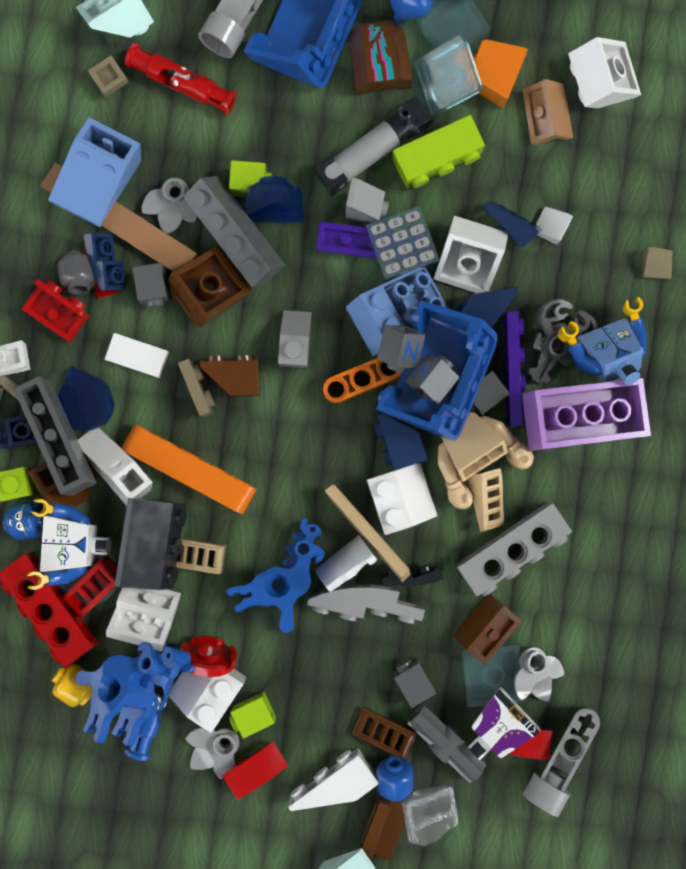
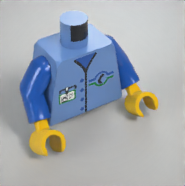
M639 297L635 299L636 310L629 307L628 300L623 305L624 314L631 319L629 322L624 318L576 338L575 336L578 334L579 328L575 322L571 321L568 324V330L571 332V335L566 333L563 326L559 329L558 338L563 342H568L569 346L567 348L579 370L597 376L602 382H611L621 378L626 385H631L638 381L640 378L638 370L641 368L642 358L646 355L647 334L643 318H639L638 314L643 307V302Z

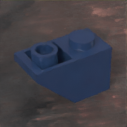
M385 414L377 415L378 422L373 424L378 439L383 438L386 449L382 450L386 466L392 465L393 470L427 461L419 432Z

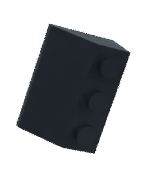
M128 498L115 586L151 590H165L174 587L178 577V569L176 568L178 555L182 550V527L185 525L187 518L185 503L152 498Z

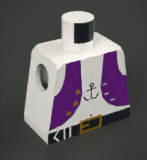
M500 687L473 723L472 728L479 736L468 748L479 760L491 749L499 758H502L540 732V727Z

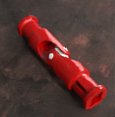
M133 43L126 54L125 65L127 68L131 69L134 67L146 73L148 78L175 91L182 92L197 102L219 108L224 115H229L236 102V91L223 89L217 86L214 80L198 73H193L188 68L158 53L153 55L141 49L137 43ZM169 69L176 71L172 78L169 75Z

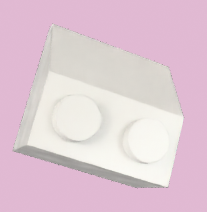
M596 37L568 53L571 61L570 69L574 77H576L579 87L578 96L584 107L601 108L641 95L625 42Z
M454 216L434 280L475 293L489 291L505 252L508 233Z
M421 463L366 479L384 535L415 526L437 516Z
M235 669L220 677H202L182 671L171 688L169 697L187 718L212 733L243 686L246 676Z

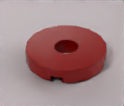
M197 636L191 638L190 643L186 644L185 641L181 644L180 650L187 651L191 656L190 665L195 666L194 671L191 673L196 676L220 677L230 673L235 668L237 659L235 647L231 644L230 647L225 645V640L219 637Z

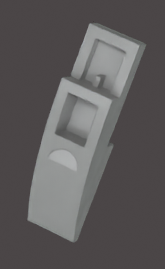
M371 584L339 586L331 592L326 589L310 595L307 605L313 606L312 611L329 614L330 610L340 613V618L350 621H356L357 617L363 619L366 608L371 609L370 613L382 617H387V613L399 615L398 620L414 624L415 620L422 621L425 612L424 607L421 605L398 600L400 592L398 588Z

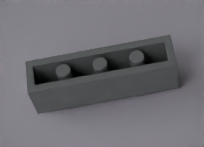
M218 176L200 178L183 196L251 287L267 283L286 266Z
M38 376L13 388L59 493L72 496L97 484L51 381Z

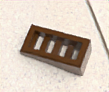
M362 707L352 730L353 735L403 760L406 759L416 736V732L412 727L365 707ZM369 717L373 721L367 733L363 729ZM381 723L383 727L379 736L376 737L374 733L378 724ZM389 728H391L394 731L390 741L388 742L385 741V738L389 731ZM401 733L405 736L403 738L401 746L399 747L396 745V742Z

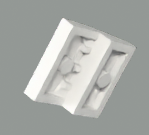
M122 587L117 599L115 612L106 630V637L135 645L148 642L153 646L154 650L162 652L181 593L167 589L151 590Z

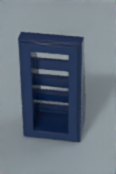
M488 201L484 204V209L521 247L528 245L542 231L539 226L497 202Z

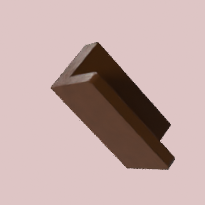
M488 594L453 634V637L469 653L486 665L522 620L495 597Z
M380 794L378 795L359 844V849H363L369 860H371L373 854L386 860L392 859L410 812L408 804L400 801H390Z

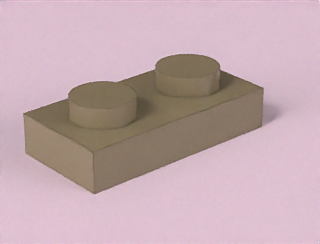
M190 359L179 362L178 365L199 416L205 417L213 414L211 407L215 405L209 389L204 391L201 380L205 378L199 364H193V361Z

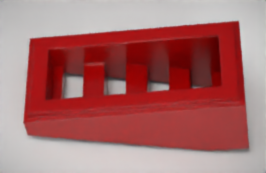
M105 556L62 599L80 618L84 617L115 587L118 566L108 556ZM93 576L105 587L104 589L92 578ZM84 584H86L87 587L96 595L95 598H94V596L83 586ZM76 592L88 602L87 605L75 595Z

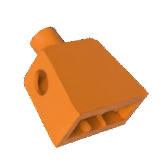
M485 39L482 40L477 54L461 48L455 65L470 70L465 84L468 88L497 106L504 108L528 49Z

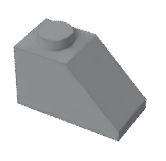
M352 178L346 203V220L376 225L379 223L380 218L386 219L389 202L384 201L385 192L360 179Z
M283 310L278 357L280 367L308 369L312 312Z

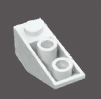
M95 426L78 439L85 458L126 506L128 498H142L151 491L153 482L136 462L100 428Z
M359 748L353 752L347 750L337 758L336 761L338 763L330 769L324 767L318 771L313 777L314 781L307 786L301 784L290 794L291 798L289 799L288 808L290 811L356 801L379 784L376 779V772Z

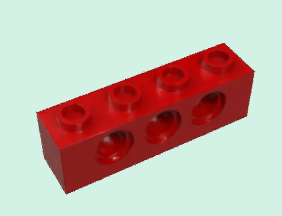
M34 551L29 552L0 572V585L7 594L12 595L18 604L16 606L21 615L25 618L28 617L35 626L33 630L36 636L41 641L45 640L51 648L50 654L52 658L66 668L100 642L84 620L62 599L65 594L58 585L46 586L43 584L41 588L35 590L33 595L25 590L27 580L31 581L34 586L38 584L37 576H26L28 573L39 572L42 575L45 573L40 572L41 561ZM43 603L51 607V617L43 615L41 611ZM59 627L67 629L69 633L68 640H63L59 637Z

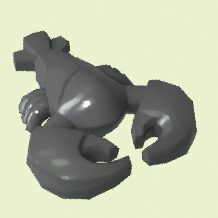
M560 298L546 301L537 311V322L541 325L544 336L541 333L537 334L533 345L534 349L540 351L536 367H529L527 370L530 378L537 383H548L550 378L547 373L558 361L564 366H568L573 360L567 348L569 346L568 342H563L558 338V331L562 326L566 333L571 335L565 323L554 325L551 323L562 320L569 315L565 311L560 313V308L571 310L573 308L572 304ZM580 309L575 310L582 319V323L579 324L577 318H572V322H575L579 328L575 338L597 329L595 319L591 315Z

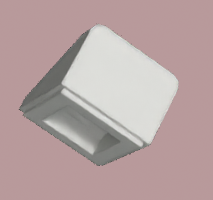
M544 207L536 223L542 229L538 236L557 245L566 232L573 216L562 211Z

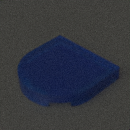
M262 177L259 179V182L247 188V215L252 222H304L303 192L300 187H295L288 183V179L284 177Z
M71 366L58 394V398L72 429L89 432L104 426L110 420L115 407L109 385L104 380Z

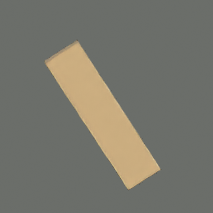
M333 484L326 489L325 492L331 502L403 582L409 577L410 570L341 491L335 485L333 486Z

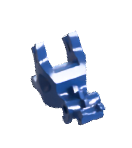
M306 518L302 519L300 523L301 532L293 535L295 543L285 546L286 551L291 556L282 561L285 568L274 566L256 575L251 583L226 590L228 596L231 597L237 594L246 596L252 593V597L244 598L240 604L234 607L236 612H241L252 606H277L282 611L279 623L280 630L283 633H289L293 630V605L310 587L309 565L311 559L316 557L314 562L318 564L324 557V551L313 542L315 538L321 536V529L317 525H307L308 520Z
M142 642L138 646V651L142 652L138 658L115 655L109 657L101 668L96 671H79L76 675L77 685L92 686L90 714L83 730L86 733H93L96 727L93 740L98 743H104L113 717L120 713L112 734L121 737L126 730V737L123 743L126 746H133L139 736L143 722L150 716L155 699L154 683L157 686H162L165 677L175 678L180 670L186 673L194 671L195 666L190 665V654L187 651L176 650L167 646L160 653L158 650H154L150 643Z

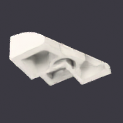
M358 535L316 568L315 571L325 587L331 592L345 581L354 577L367 563L372 565L377 561V558L361 536Z

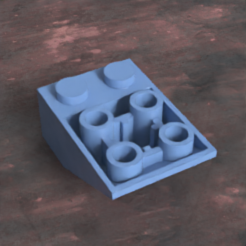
M88 117L72 143L48 201L101 227L141 162V144Z
M421 266L360 294L346 306L372 356L377 355L379 352L385 325H406L413 328L410 319L420 300L449 308L425 266Z

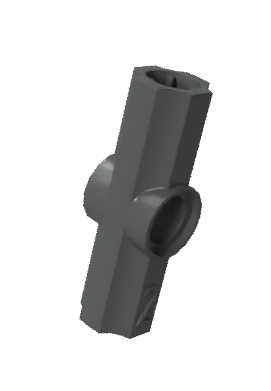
M422 704L411 714L407 720L408 725L428 743V747L444 763L448 762L469 783L481 776L487 766L482 759L479 760L465 744L466 741L448 723L445 725L425 704Z

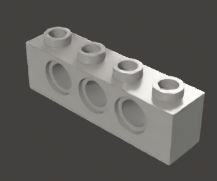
M547 502L459 561L455 566L476 596L480 594L486 596L497 588L496 583L502 579L510 580L521 572L519 569L527 562L533 564L543 558V552L551 546L557 548L568 540L566 536L572 533V530L555 505ZM541 527L544 531V538L540 542L535 543L531 537L532 532L535 528ZM518 543L521 547L520 555L516 558H510L508 556L509 546ZM491 559L496 560L498 564L497 570L493 574H486L484 571L485 563Z

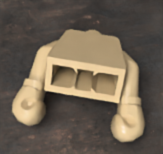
M474 412L469 413L458 439L452 441L441 437L443 442L438 446V466L446 481L445 486L448 499L458 509L469 508L473 503L471 491L462 482L504 455L512 466L520 470L528 469L534 459L532 451H529V447L520 442L517 437H514L503 422L486 416L479 417Z

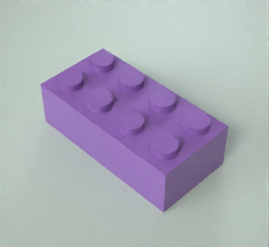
M643 378L638 379V381L631 385H626L623 381L534 390L522 394L529 451L651 436Z

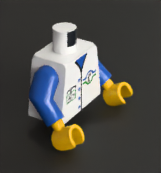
M40 498L33 500L43 504L41 512H30L37 517L44 516L40 572L45 573L44 575L39 572L28 573L26 576L35 575L38 578V584L36 586L27 587L28 589L36 590L41 588L43 584L46 586L68 584L85 574L87 566H94L96 555L110 554L111 539L97 537V525L90 524L88 516L74 506L51 503L49 505Z

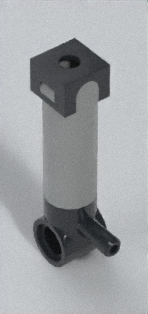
M414 96L402 104L395 114L334 158L329 156L315 167V175L330 196L333 197L347 187L348 182L352 178L359 175L410 137H415L426 130L433 123L434 118L418 96Z

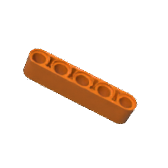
M376 358L326 380L323 386L324 396L331 403H341L399 379L402 372L396 371L391 376L383 374L380 369L383 361ZM358 372H365L369 375L370 383L367 386L360 387L354 382V376ZM332 383H340L344 387V393L338 398L331 397L328 393V387Z
M136 424L133 425L121 448L127 454L240 514H244L257 490L248 483Z

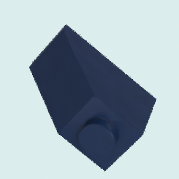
M515 287L474 293L471 298L465 295L456 307V310L483 319L492 328L519 290Z

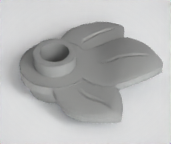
M180 178L166 180L160 189L150 191L142 204V213L158 215L160 227L166 234L177 230L182 220L194 223L197 219V215L183 198L189 187ZM173 189H180L178 197L171 196Z
M529 647L520 656V669L514 677L515 693L521 700L531 693L538 699L549 701L552 679L564 675L563 667L556 657L546 656L541 649ZM533 657V658H534V663H533V665L531 666V665H530V661H531V658Z
M199 727L186 736V741L193 747H196L191 757V769L204 770L213 767L218 778L222 779L221 775L235 765L234 754L239 747V737L232 729L221 728L210 733L204 728ZM227 738L230 740V744L223 745L220 740Z

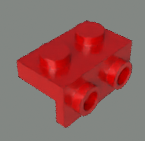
M36 279L34 284L37 285V288L22 310L71 343L90 316L83 310L86 305L72 295L69 299H66L60 294L62 288L49 279L46 283Z

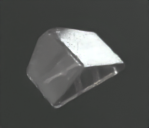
M451 785L416 790L403 802L408 841L413 844L426 846L438 841L447 831L459 824L453 786Z

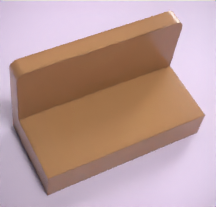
M545 79L522 89L531 144L540 145L555 138L564 140L573 138L566 91L563 83Z

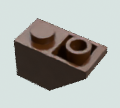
M238 355L235 361H225V356H208L207 361H200V367L230 396H260V362L253 360L252 355Z

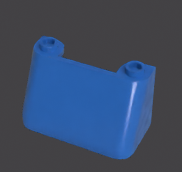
M282 0L267 36L260 32L252 34L247 41L244 54L253 62L307 85L323 88L330 79L363 0Z
M420 300L410 319L413 329L426 334L419 363L426 354L437 358L443 356L453 364L452 370L459 376V379L437 405L422 399L405 382L415 369L405 368L397 386L389 385L380 392L376 409L411 425L455 441L464 428L495 351L497 334L483 319Z

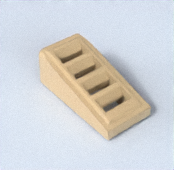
M501 468L476 473L468 479L481 532L504 525L503 484ZM492 514L493 520L489 521L488 515Z
M181 539V560L177 561L176 568L214 574L223 573L226 544ZM188 546L193 547L191 563L186 562ZM199 548L204 549L202 564L197 563ZM210 550L215 551L213 565H208Z

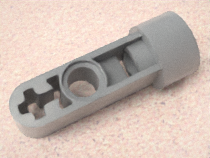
M221 0L215 12L210 13L198 34L200 41L215 54L224 58H232L245 37L244 31L263 0Z
M582 707L575 712L543 773L534 772L523 792V796L553 816L559 817L571 794L566 788L600 727V719L594 709ZM587 714L592 715L591 720L594 726H586L583 735L588 736V738L585 740L580 734L571 732V730L575 728L576 731H579L582 721L578 718L580 716L586 717ZM568 739H576L580 742L581 750L577 754H570L565 750L564 743ZM551 766H555L568 775L566 778L550 769Z

